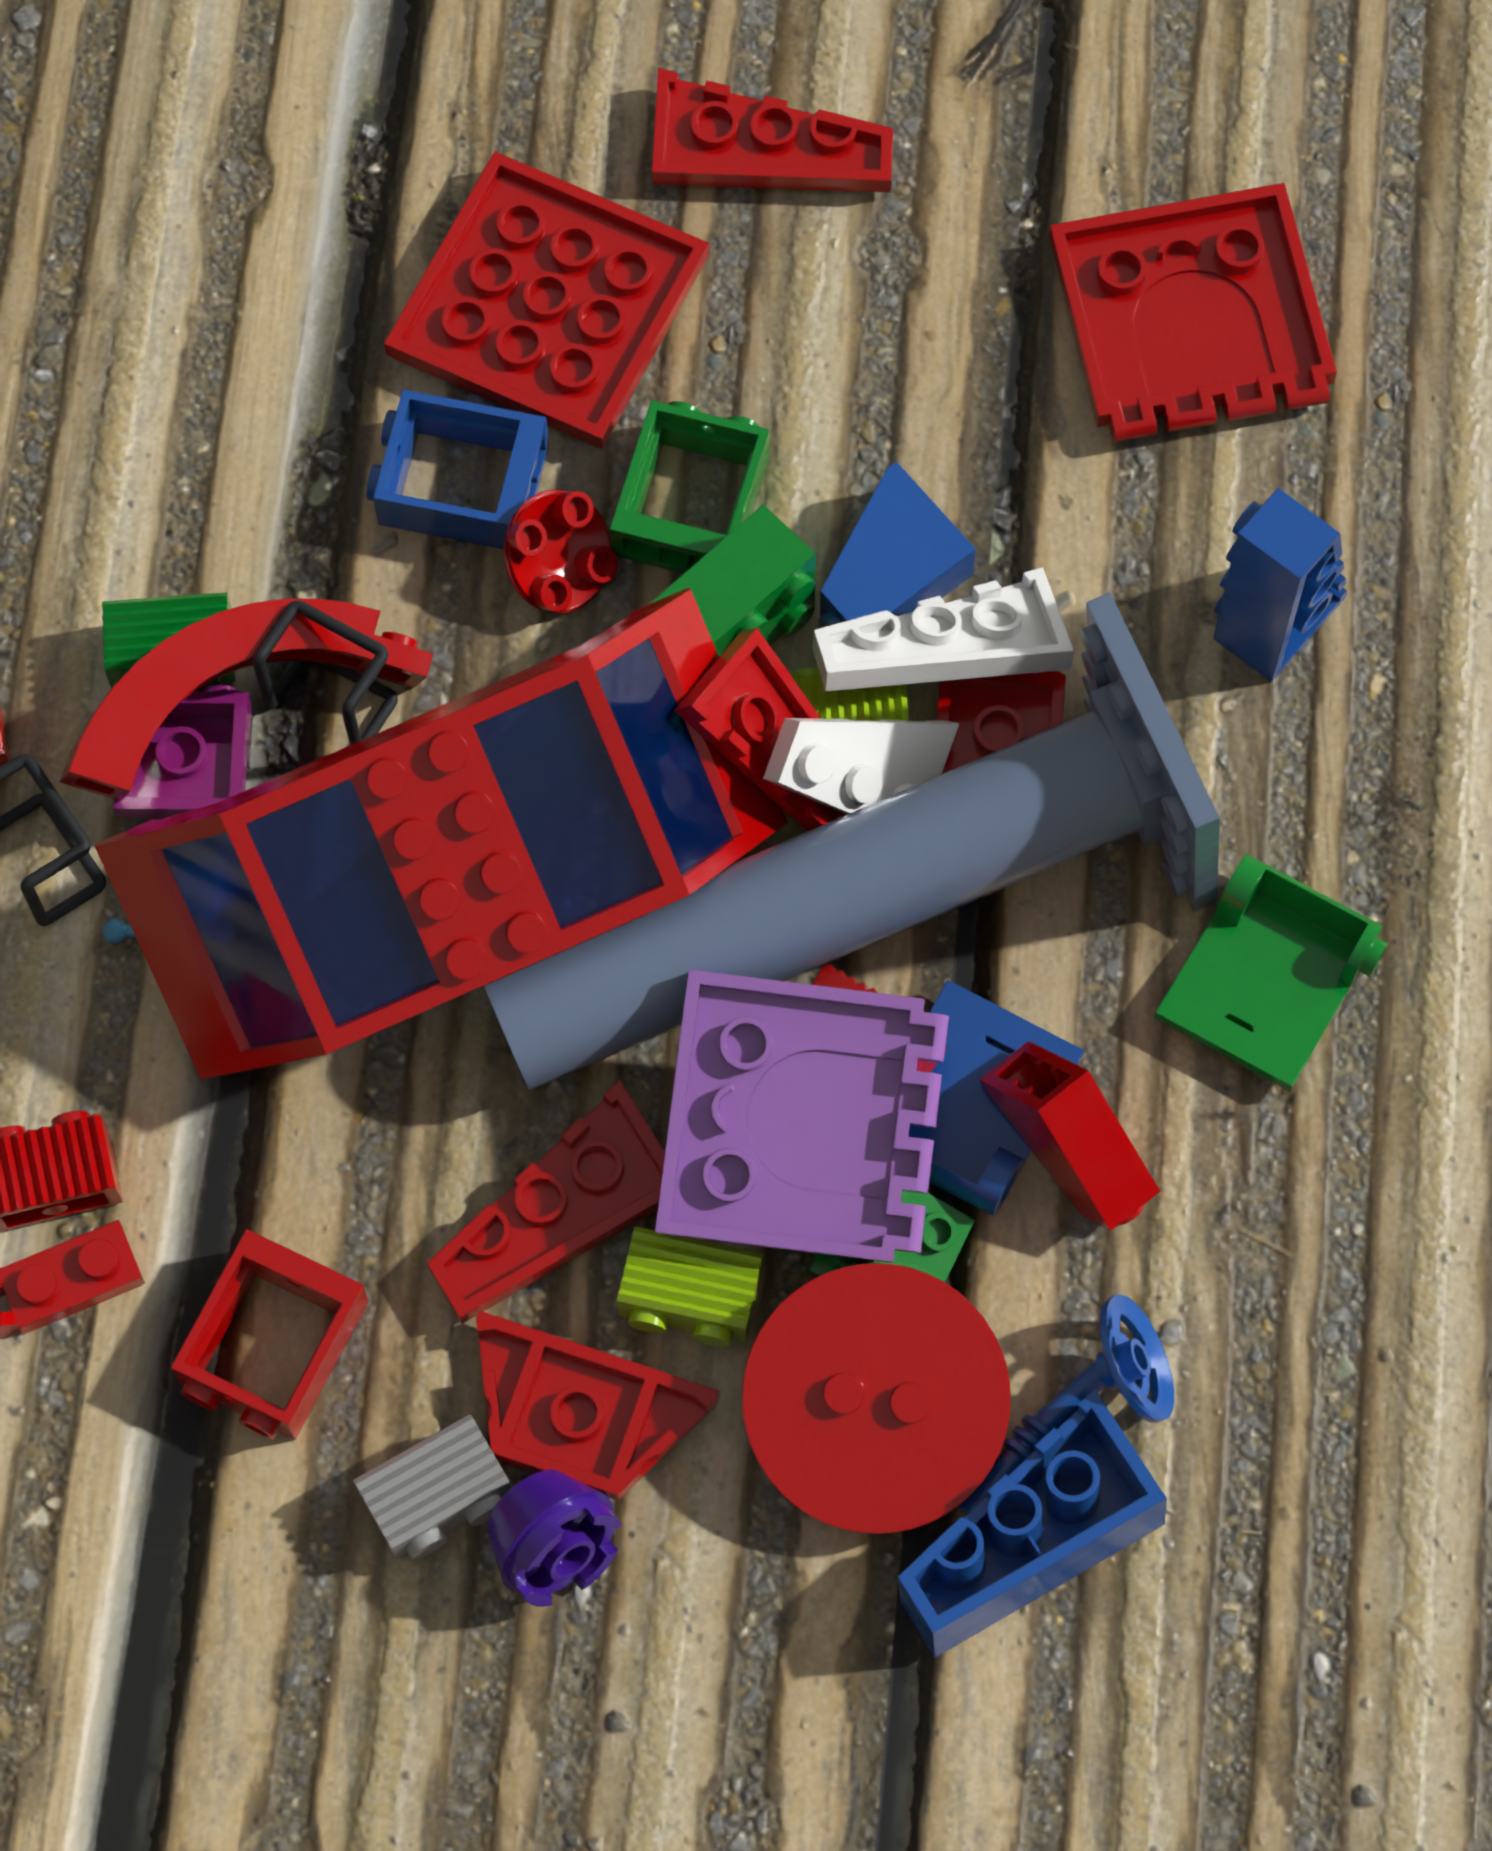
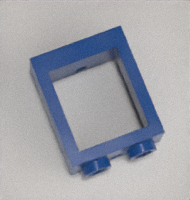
M403 389L397 411L388 410L384 419L381 444L386 446L387 449L382 465L373 464L367 483V500L374 501L378 525L504 549L506 531L513 515L527 499L537 494L549 448L547 419L544 416ZM419 433L512 451L496 513L402 495Z

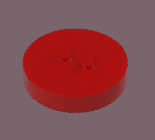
M871 1263L842 1267L816 1277L793 1291L773 1310L760 1328L750 1348L742 1378L741 1404L745 1432L754 1456L767 1478L782 1495L808 1515L826 1524L854 1532L879 1534L910 1530L928 1524L958 1507L978 1488L992 1469L1001 1451L1010 1418L1011 1392L1007 1364L999 1342L985 1318L968 1299L944 1281L928 1273L895 1264Z

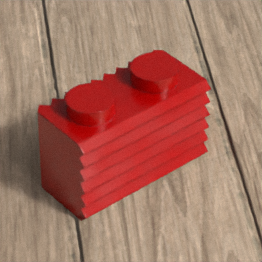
M70 1111L54 1117L51 1120L50 1127L42 1126L37 1130L29 1129L27 1131L23 1126L0 1128V1231L123 1203L111 1138L101 1115L93 1114L90 1116L86 1111Z

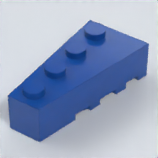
M1279 488L1275 490L1263 505L1257 501L1252 502L1235 523L1232 532L1237 535V539L1226 556V560L1231 563L1230 568L1220 582V586L1225 590L1214 608V612L1218 614L1213 639L1270 682L1274 681L1347 597V590L1343 588L1346 584V578L1340 574L1344 569V562L1339 559L1343 554L1340 533Z
M1095 1389L1078 1404V1409L1058 1429L1054 1427L1035 1445V1451L1009 1476L1005 1474L987 1491V1496L965 1518L960 1517L898 1576L900 1602L935 1658L1165 1525L1166 1496Z

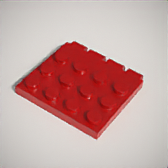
M1285 183L1050 225L1049 240L1097 427L1109 425L1114 442L1157 435L1155 416L1162 415L1167 432H1174L1216 424L1217 414L1215 405L1222 404L1226 420L1233 421L1276 413L1275 394L1280 393L1287 411L1330 402L1328 385L1334 384L1337 371Z

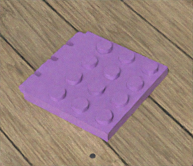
M689 969L655 1234L893 1263L895 1250L921 1253L926 1206L901 1203L902 1191L928 1194L934 1140L908 1136L910 1126L936 1128L942 1075L916 1070L918 1060L937 1063L944 1062L949 1016L924 1012L925 999Z

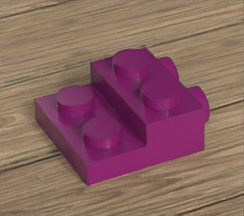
M209 685L204 687L202 691L193 692L168 714L150 741L140 762L131 792L121 801L114 800V810L117 818H166L218 803L245 791L247 769H250L253 727V708L248 692H239L236 688L227 685Z

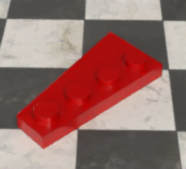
M658 68L652 162L653 184L891 193L893 128L821 109L815 114L789 108L788 101L765 95L762 101L731 93V86L708 80L705 86L680 80L677 72Z

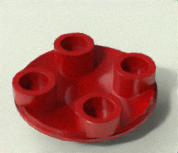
M562 489L539 492L527 499L517 509L508 525L504 541L506 570L518 594L536 609L555 614L578 610L588 604L599 593L602 585H604L603 583L611 581L616 575L618 559L615 552L611 549L607 526L601 514L593 505L591 498L584 492Z

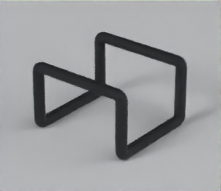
M303 601L290 602L257 649L252 660L264 705L268 709L278 706L307 662L292 661L275 688H272L265 661L296 614L299 613L375 654L364 673L333 664L317 663L356 683L342 706V716L349 744L352 745L377 734L398 702V696L394 690L374 680L388 659L386 647ZM369 690L385 699L362 736H360L354 710L366 691Z
M21 754L0 766V782L25 767L42 793L34 795L0 816V831L42 806L71 848L25 877L20 884V889L36 923L46 926L100 894L106 887V879L89 854L91 844L89 838L38 762L31 755ZM79 860L93 883L45 912L34 887Z

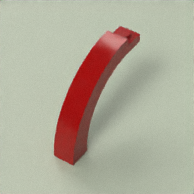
M278 599L250 603L221 611L197 621L165 639L132 666L106 694L85 723L70 751L59 782L121 801L131 792L142 757L155 732L168 714L189 695L213 680L234 671L253 666L254 654L290 602L303 601L383 644L388 651V659L376 676L378 678L413 689L427 678L433 653L417 649L418 642L415 639L400 633L383 632L381 636L375 635L381 611L348 602L325 599ZM297 613L265 663L312 661L333 664L364 673L375 654Z

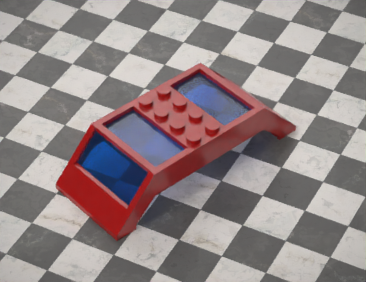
M689 587L630 612V616L574 649L212 805L163 819L155 820L154 818L95 844L97 853L200 1079L326 1055L691 895L788 823L783 809L674 711L719 658Z

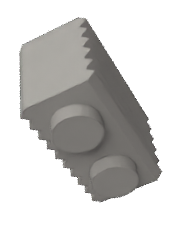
M471 1414L353 1480L361 1499L396 1560L403 1558L407 1553H409L412 1560H418L433 1553L447 1542L444 1533L449 1532L455 1526L461 1525L466 1520H468L471 1527L487 1522L496 1504L511 1489L506 1474Z

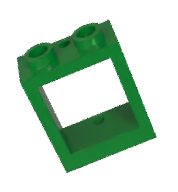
M651 400L610 527L611 549L617 557L683 574L753 513L770 458V429L762 428L755 421L742 416H730L726 419L702 413L695 406L681 401H672L665 404ZM663 445L746 465L725 535L641 514Z

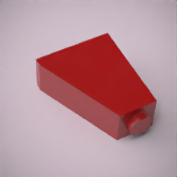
M1028 1041L979 1079L993 1101L1074 1207L1084 1217L1112 1231L1115 1227L1135 1219L1142 1212L1144 1204L1161 1192L1089 1070Z

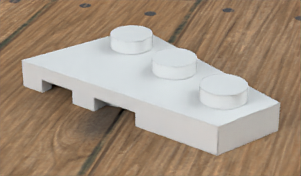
M784 718L763 779L848 815L941 775L959 723L944 720L918 722L880 719V721H854L849 719Z

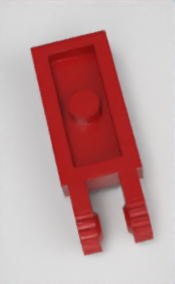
M120 1220L0 1268V1297L6 1295L12 1311L0 1312V1339L19 1331L23 1335L143 1286L142 1284H145V1281Z

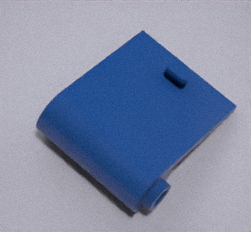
M947 980L930 1013L949 1016L946 1039L947 1049L945 1050L944 1062L937 1063L932 1073L942 1075L936 1128L910 1126L908 1137L934 1140L930 1184L994 1217L1008 1196L1032 1150L984 1089L979 1079L1028 1041L1077 1065L1084 1054V1050Z

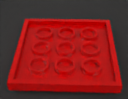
M494 151L384 342L386 355L513 411L544 416L547 419V426L603 449L709 257V243Z

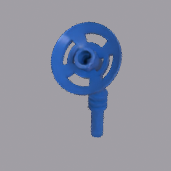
M1120 1294L1107 1298L1104 1301L1100 1311L1102 1351L1097 1353L1096 1361H1093L1033 1417L1026 1414L1021 1419L1024 1427L1016 1426L1012 1430L1015 1438L1007 1437L1004 1440L1003 1446L1005 1450L995 1461L984 1481L958 1506L966 1516L987 1496V1491L1005 1474L1009 1476L1035 1451V1445L1054 1427L1058 1429L1078 1409V1404L1094 1389L1098 1393L1105 1386L1112 1390L1117 1388L1133 1410L1150 1423H1158L1170 1417L1174 1407V1384L1170 1365L1157 1332L1146 1314L1133 1300ZM1120 1321L1130 1330L1134 1339L1129 1340L1124 1333L1120 1332ZM1150 1381H1151V1401L1147 1398V1396H1148V1394H1149V1390H1150Z

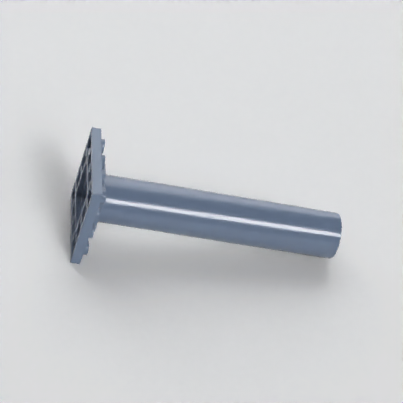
M1106 593L1086 602L1087 627L1080 629V634L1087 650L1081 653L1087 675L1082 677L1089 696L1084 699L1087 713L737 861L685 898L484 985L529 1090L682 1025L689 969L788 981L1134 832H1138L1144 846L1160 840L1166 860L1162 861L1161 865L1167 882L1176 897L1185 893L1193 911L1217 902L1220 817L1111 593Z

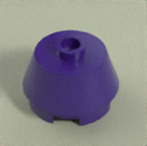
M544 1470L523 1479L500 1499L489 1517L487 1534L505 1587L512 1592L520 1593L529 1604L545 1607L553 1605L551 1593L560 1591L572 1582H575L583 1590L605 1571L618 1551L610 1540L614 1530L622 1527V1524L613 1514L612 1502L605 1494L561 1471Z

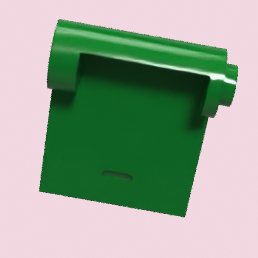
M1246 854L1230 878L1219 900L1214 916L1155 1012L1154 1019L1290 1092L1359 972L1371 977L1388 946L1387 942L1378 938L1383 926Z

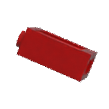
M246 1229L171 1366L179 1384L183 1385L180 1392L181 1395L210 1411H216L220 1403L241 1413L239 1422L244 1427L265 1438L274 1440L277 1433L280 1432L296 1440L369 1303L364 1285ZM256 1276L335 1314L285 1408L279 1407L205 1371Z

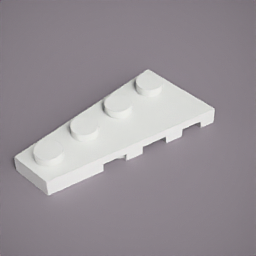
M1043 567L1024 572L1022 582L1001 587L995 580L973 586L972 596L945 603L941 596L918 601L917 608L913 612L900 616H895L885 610L814 630L812 643L813 654L825 691L1070 670L1074 654Z

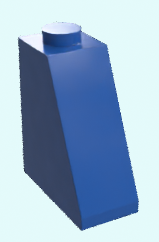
M897 461L886 469L820 591V617L818 621L821 628L885 610L895 616L911 613L917 608L918 601L936 596L943 598L973 575L976 548Z

